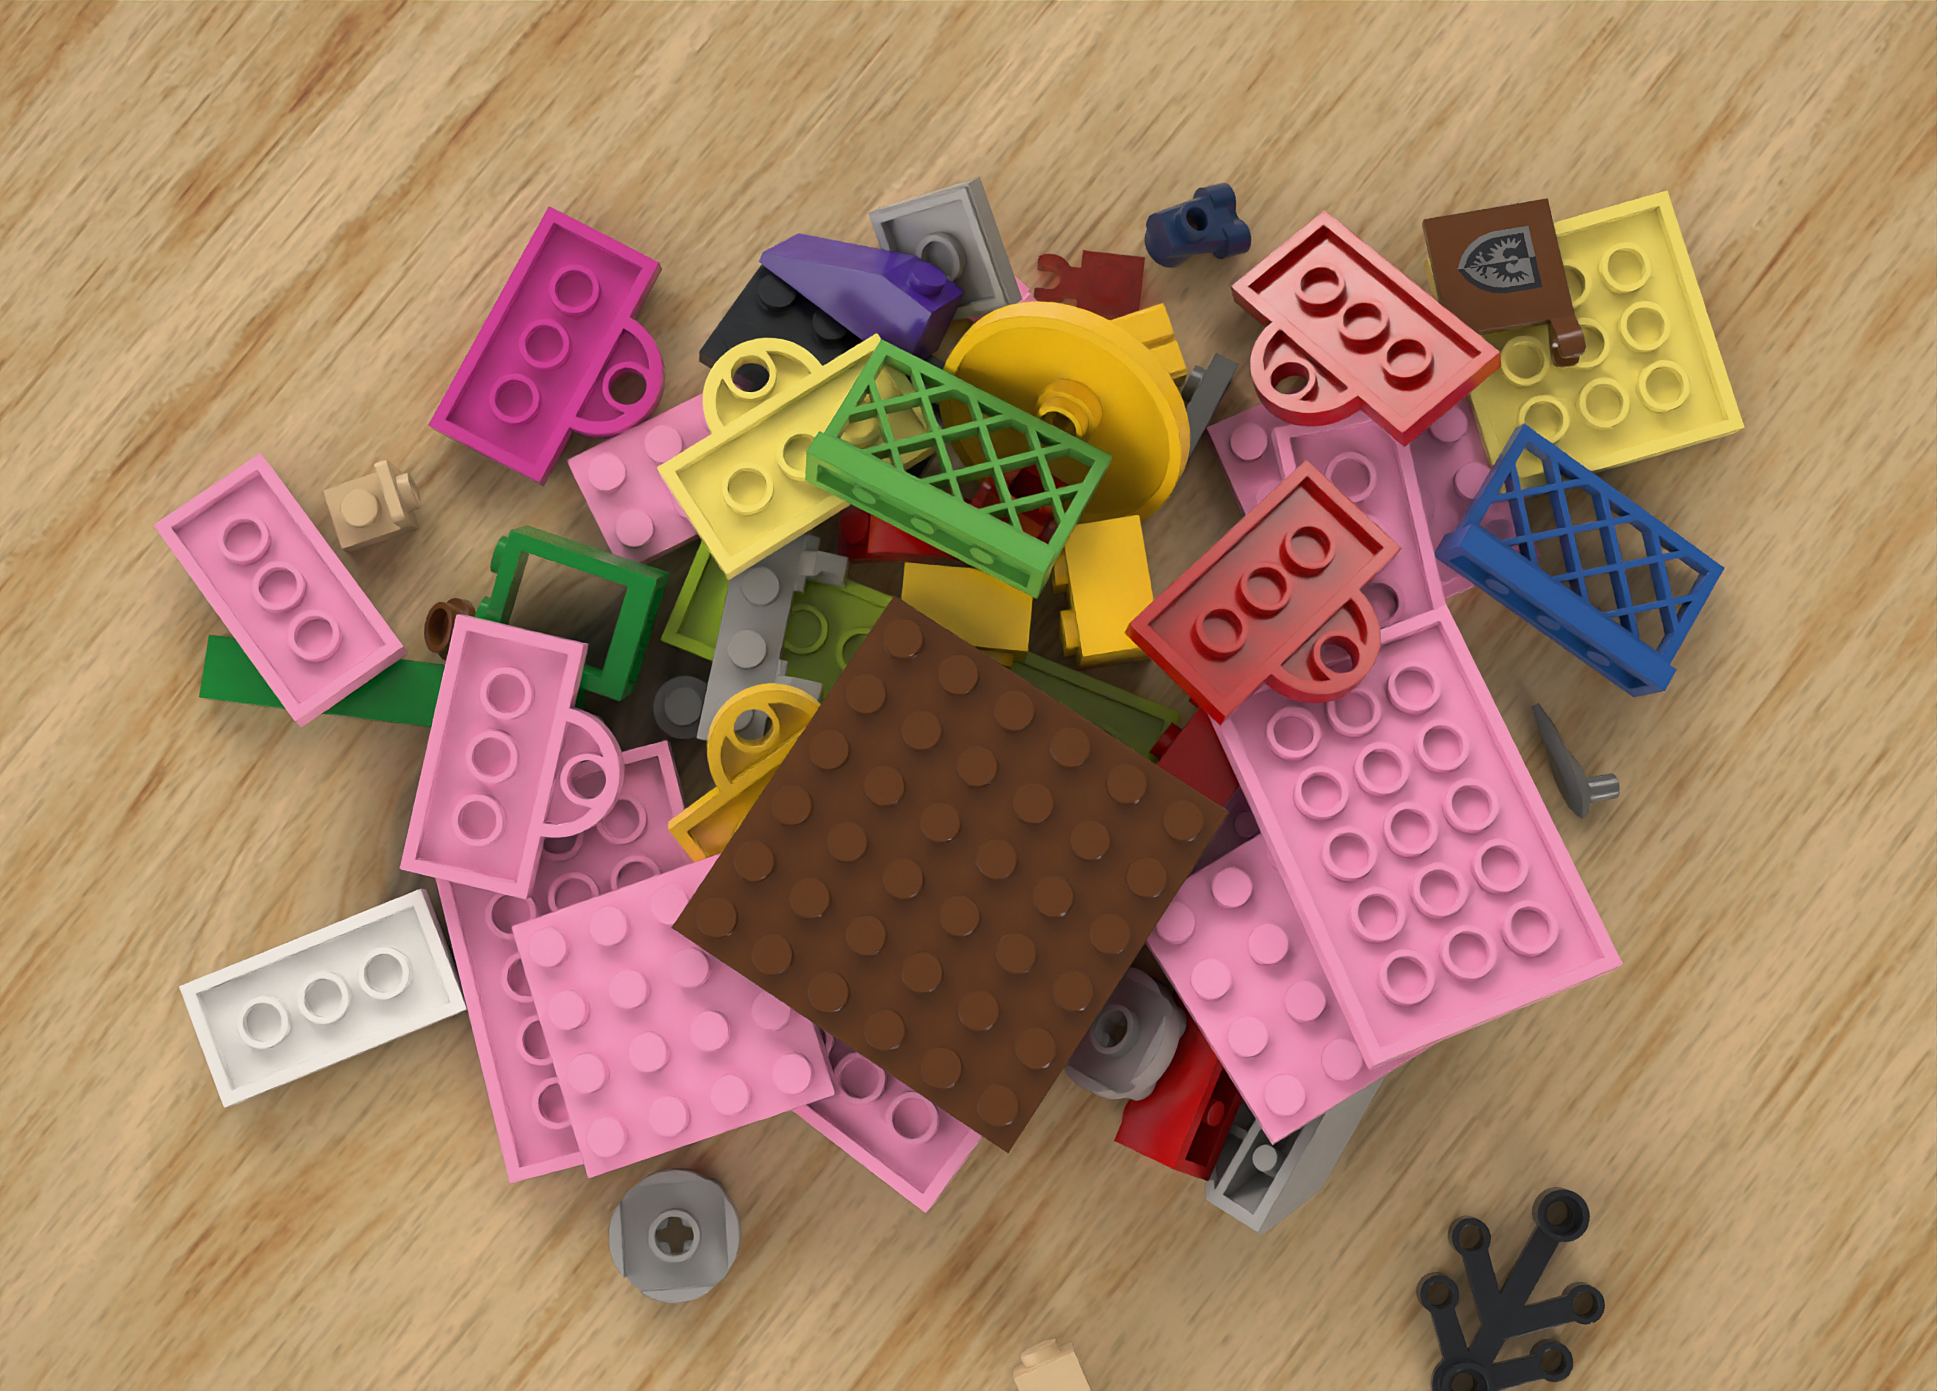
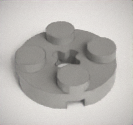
M1129 967L1072 1054L1069 1064L1065 1065V1071L1078 1086L1102 1098L1112 1100L1129 1098L1135 1101L1143 1100L1152 1093L1156 1081L1163 1075L1174 1057L1179 1038L1184 1034L1187 1027L1186 1013L1180 1006L1176 1005L1172 992L1166 985L1137 968ZM1117 1024L1120 1026L1128 1024L1124 1038L1116 1045L1117 1040L1111 1036L1114 1027Z
M687 1168L663 1169L649 1174L627 1191L612 1215L609 1228L611 1256L615 1267L624 1278L627 1277L633 1286L642 1290V1294L653 1300L666 1303L694 1300L715 1287L728 1274L739 1253L742 1238L739 1212L723 1184L699 1171ZM670 1217H680L683 1226L692 1227L694 1238L684 1242L683 1252L680 1253L672 1252L670 1242L659 1241L658 1230L669 1226Z

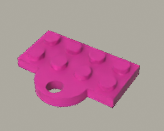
M548 206L428 425L442 435L544 487L573 432L588 438L610 439L647 421L653 415L662 399L666 373L662 355L654 339L641 324L635 321V318L662 271L660 263ZM629 373L640 375L646 381V391L643 397L638 402L630 405L616 402L612 396V388L615 381L622 375Z

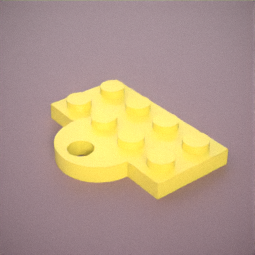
M877 333L824 366L803 347L777 338H759L741 343L727 351L714 364L706 379L703 391V411L711 435L663 463L657 469L666 486L728 580L851 505L805 481L806 451L818 432H825L881 340ZM745 364H759L769 372V380L762 389L756 392H745L734 385L733 377L735 372ZM886 364L875 381L881 400L915 392L914 387L904 373ZM868 394L861 405L871 403ZM920 406L886 414L895 441L929 433ZM876 417L850 423L840 438L860 449L885 444ZM934 446L901 454L900 457L905 471L935 453ZM890 458L881 459L891 464Z

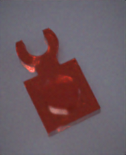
M1083 250L1080 268L1071 267L1064 258L1055 254L1038 256L1037 270L1055 273L1060 283L1052 289L1034 288L1033 297L1039 302L1062 303L1066 298L1076 299L1077 308L1090 311L1109 321L1137 312L1140 307L1145 257Z

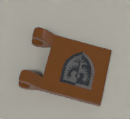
M1548 198L1423 220L1422 228L1437 296L1441 305L1480 336L1547 324L1553 365L1563 368L1578 364L1580 356L1585 352L1586 343L1574 313Z

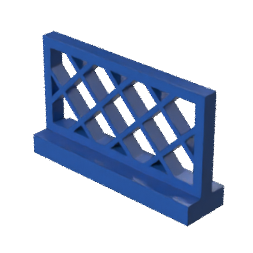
M1525 423L1515 428L1455 531L1445 534L1434 552L1438 560L1632 697L1666 690L1676 672V669L1670 664L1724 570L1722 565ZM1524 448L1542 461L1547 485L1521 490L1516 461ZM1561 475L1570 481L1562 482ZM1504 483L1506 493L1497 494ZM1579 487L1592 496L1597 521L1572 526L1564 490ZM1549 493L1557 529L1531 534L1523 498ZM1508 501L1516 537L1500 540L1479 524L1491 504ZM1611 511L1620 517L1612 518ZM1629 523L1642 533L1647 557L1622 562L1614 526ZM1599 529L1607 565L1582 570L1574 534ZM1559 537L1567 573L1550 576L1539 568L1533 542ZM1518 545L1520 553L1511 548V546ZM1661 547L1670 553L1663 554ZM1679 559L1699 573L1688 595L1673 598L1665 561ZM1649 565L1657 601L1633 606L1625 569ZM1609 573L1617 610L1601 612L1590 604L1584 578ZM1569 581L1571 590L1561 582ZM1682 604L1676 614L1674 605ZM1659 608L1665 635L1657 649L1654 650L1640 640L1634 613ZM1619 617L1621 625L1611 618Z

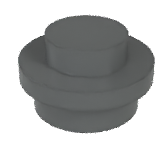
M678 676L665 682L657 691L653 701V715L661 730L669 736L680 740L697 738L708 685L702 680L691 676Z

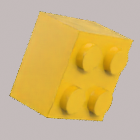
M1134 515L1076 525L1050 573L1053 595L1064 593L1067 610L1060 611V619H1058L1063 656L1075 655L1077 671L1151 659L1124 633L1128 624L1154 601L1140 516Z

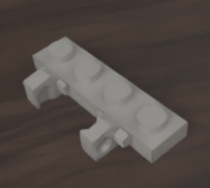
M807 531L730 579L697 733L698 740L707 742L711 723L716 713L726 701L740 691L755 685L768 683L790 685L807 692L820 704L822 703L824 684L787 676L789 662L781 660L795 593L804 594L807 580L843 588L846 587L850 567L849 558L819 551L820 537L808 535ZM747 710L738 716L734 729L742 738L756 740L766 735L770 717L761 710Z

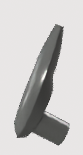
M1539 703L1533 705L1532 709L1548 754L1555 782L1568 807L1583 819L1589 812L1590 803L1618 798L1620 787L1617 777L1610 773L1586 778L1581 765L1565 746L1550 717Z

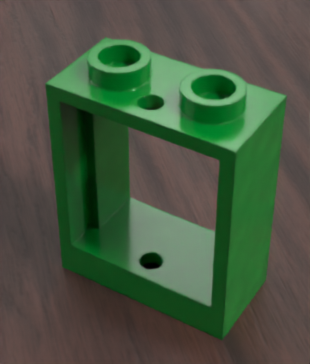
M528 525L510 530L508 537L502 536L496 544L490 564V571L497 574L491 597L485 596L481 600L475 617L509 625L529 554L628 586L604 668L601 670L584 664L579 688L618 701L632 694L637 685L670 573Z

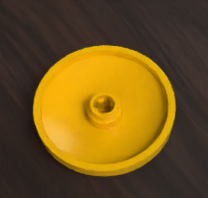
M1038 301L1008 305L994 310L974 323L947 358L943 368L944 371L1113 456L1110 466L1077 525L1139 515L1140 522H1142L1162 507L1184 472L1190 450V427L1186 408L1178 388L1160 361L1146 346L1123 328L1104 317L1081 308L1054 302ZM954 398L939 401L944 428L973 422L966 404ZM982 413L984 419L989 418V416ZM1011 427L989 432L998 459L1030 451L1025 434ZM978 435L950 442L965 467L987 462ZM1040 442L1042 448L1049 447ZM1069 456L1047 462L1051 474L1068 485L1082 483L1091 469ZM988 477L977 479V481L982 485ZM1073 499L1065 501L1063 505L1065 513L1067 512Z

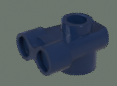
M1227 183L1198 188L1194 193L1193 199L1155 212L1148 217L1146 222L1147 230L1144 237L1146 250L1156 263L1167 268L1180 266L1192 255L1213 253L1216 258L1224 259L1244 254L1251 247L1250 230L1247 224L1237 216L1236 196L1231 186Z

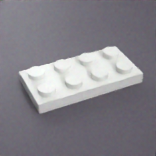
M426 889L416 890L179 986L224 1108L258 1096L467 1010L459 973Z

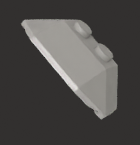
M1385 1076L1274 1145L1271 1144L1246 1102L1242 1099L1209 1181L1204 1183L1206 1200L1254 1231L1264 1235L1321 1190Z

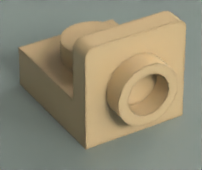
M384 460L374 464L375 473L323 490L342 550L349 553L419 529L414 510L422 508V503L416 484L409 472L401 474L397 467L388 460Z

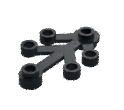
M1552 1187L1544 1190L1536 1197L1532 1206V1219L1536 1226L1500 1291L1488 1251L1491 1243V1234L1486 1224L1472 1216H1461L1451 1223L1448 1229V1241L1451 1247L1462 1255L1481 1325L1467 1348L1455 1311L1459 1301V1290L1455 1282L1439 1272L1428 1273L1420 1279L1416 1288L1417 1299L1430 1312L1442 1355L1441 1361L1436 1365L1431 1375V1391H1453V1379L1461 1373L1472 1375L1473 1387L1471 1391H1500L1541 1379L1549 1382H1559L1570 1375L1573 1369L1572 1354L1566 1346L1554 1339L1538 1341L1531 1348L1530 1354L1527 1356L1494 1362L1507 1339L1574 1321L1579 1324L1588 1325L1595 1323L1603 1315L1605 1301L1598 1289L1585 1282L1571 1283L1564 1289L1561 1296L1525 1305L1559 1242L1574 1241L1587 1230L1590 1212L1585 1200L1580 1195L1566 1188ZM1562 1201L1567 1207V1217L1562 1223L1552 1225L1547 1218V1210L1552 1203ZM1467 1225H1475L1480 1232V1239L1472 1248H1463L1459 1242V1233ZM1436 1282L1445 1283L1448 1287L1447 1299L1439 1305L1430 1304L1427 1299L1428 1288ZM1581 1292H1589L1593 1299L1591 1309L1585 1314H1576L1572 1307L1574 1297ZM1550 1349H1557L1561 1354L1560 1366L1551 1372L1544 1371L1541 1366L1542 1355Z

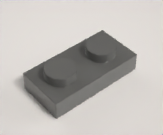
M1215 353L1207 370L1195 365L1180 394L1182 400L1188 403L1186 412L1190 427V450L1186 466L1238 367L1237 363L1218 353Z

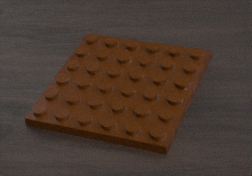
M894 595L671 928L1009 1153L1229 814V811Z

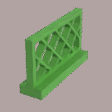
M881 339L825 432L819 431L806 451L805 481L1038 599L1050 577L1056 560L1110 466L1113 456ZM886 364L910 376L915 392L881 400L875 381ZM924 384H926V385H928V386H930V387H932V388H930V389H925ZM868 394L871 403L861 405ZM954 398L968 406L973 422L939 430L931 403ZM920 406L929 433L895 441L886 414ZM982 413L989 416V418L984 419ZM876 417L885 444L860 449L840 438L850 423ZM1011 427L1025 434L1030 448L1029 452L1001 459L997 458L989 432ZM978 435L987 462L953 471L945 443ZM1040 442L1049 447L1042 448ZM934 446L942 474L919 479L905 472L900 457L901 454ZM1069 456L1091 468L1082 483L1056 489L1047 462ZM890 458L891 464L881 459ZM1036 465L1045 492L1012 500L1003 473ZM992 476L1001 502L1000 504L978 509L964 502L958 484ZM948 487V490H949V493H950V494H948V493H946V492H944V491H942V490H940V489H941V488ZM1073 499L1065 513L1061 502ZM1050 505L1058 528L1049 544L1023 532L1017 516L1018 513ZM1006 517L1008 524L998 518Z

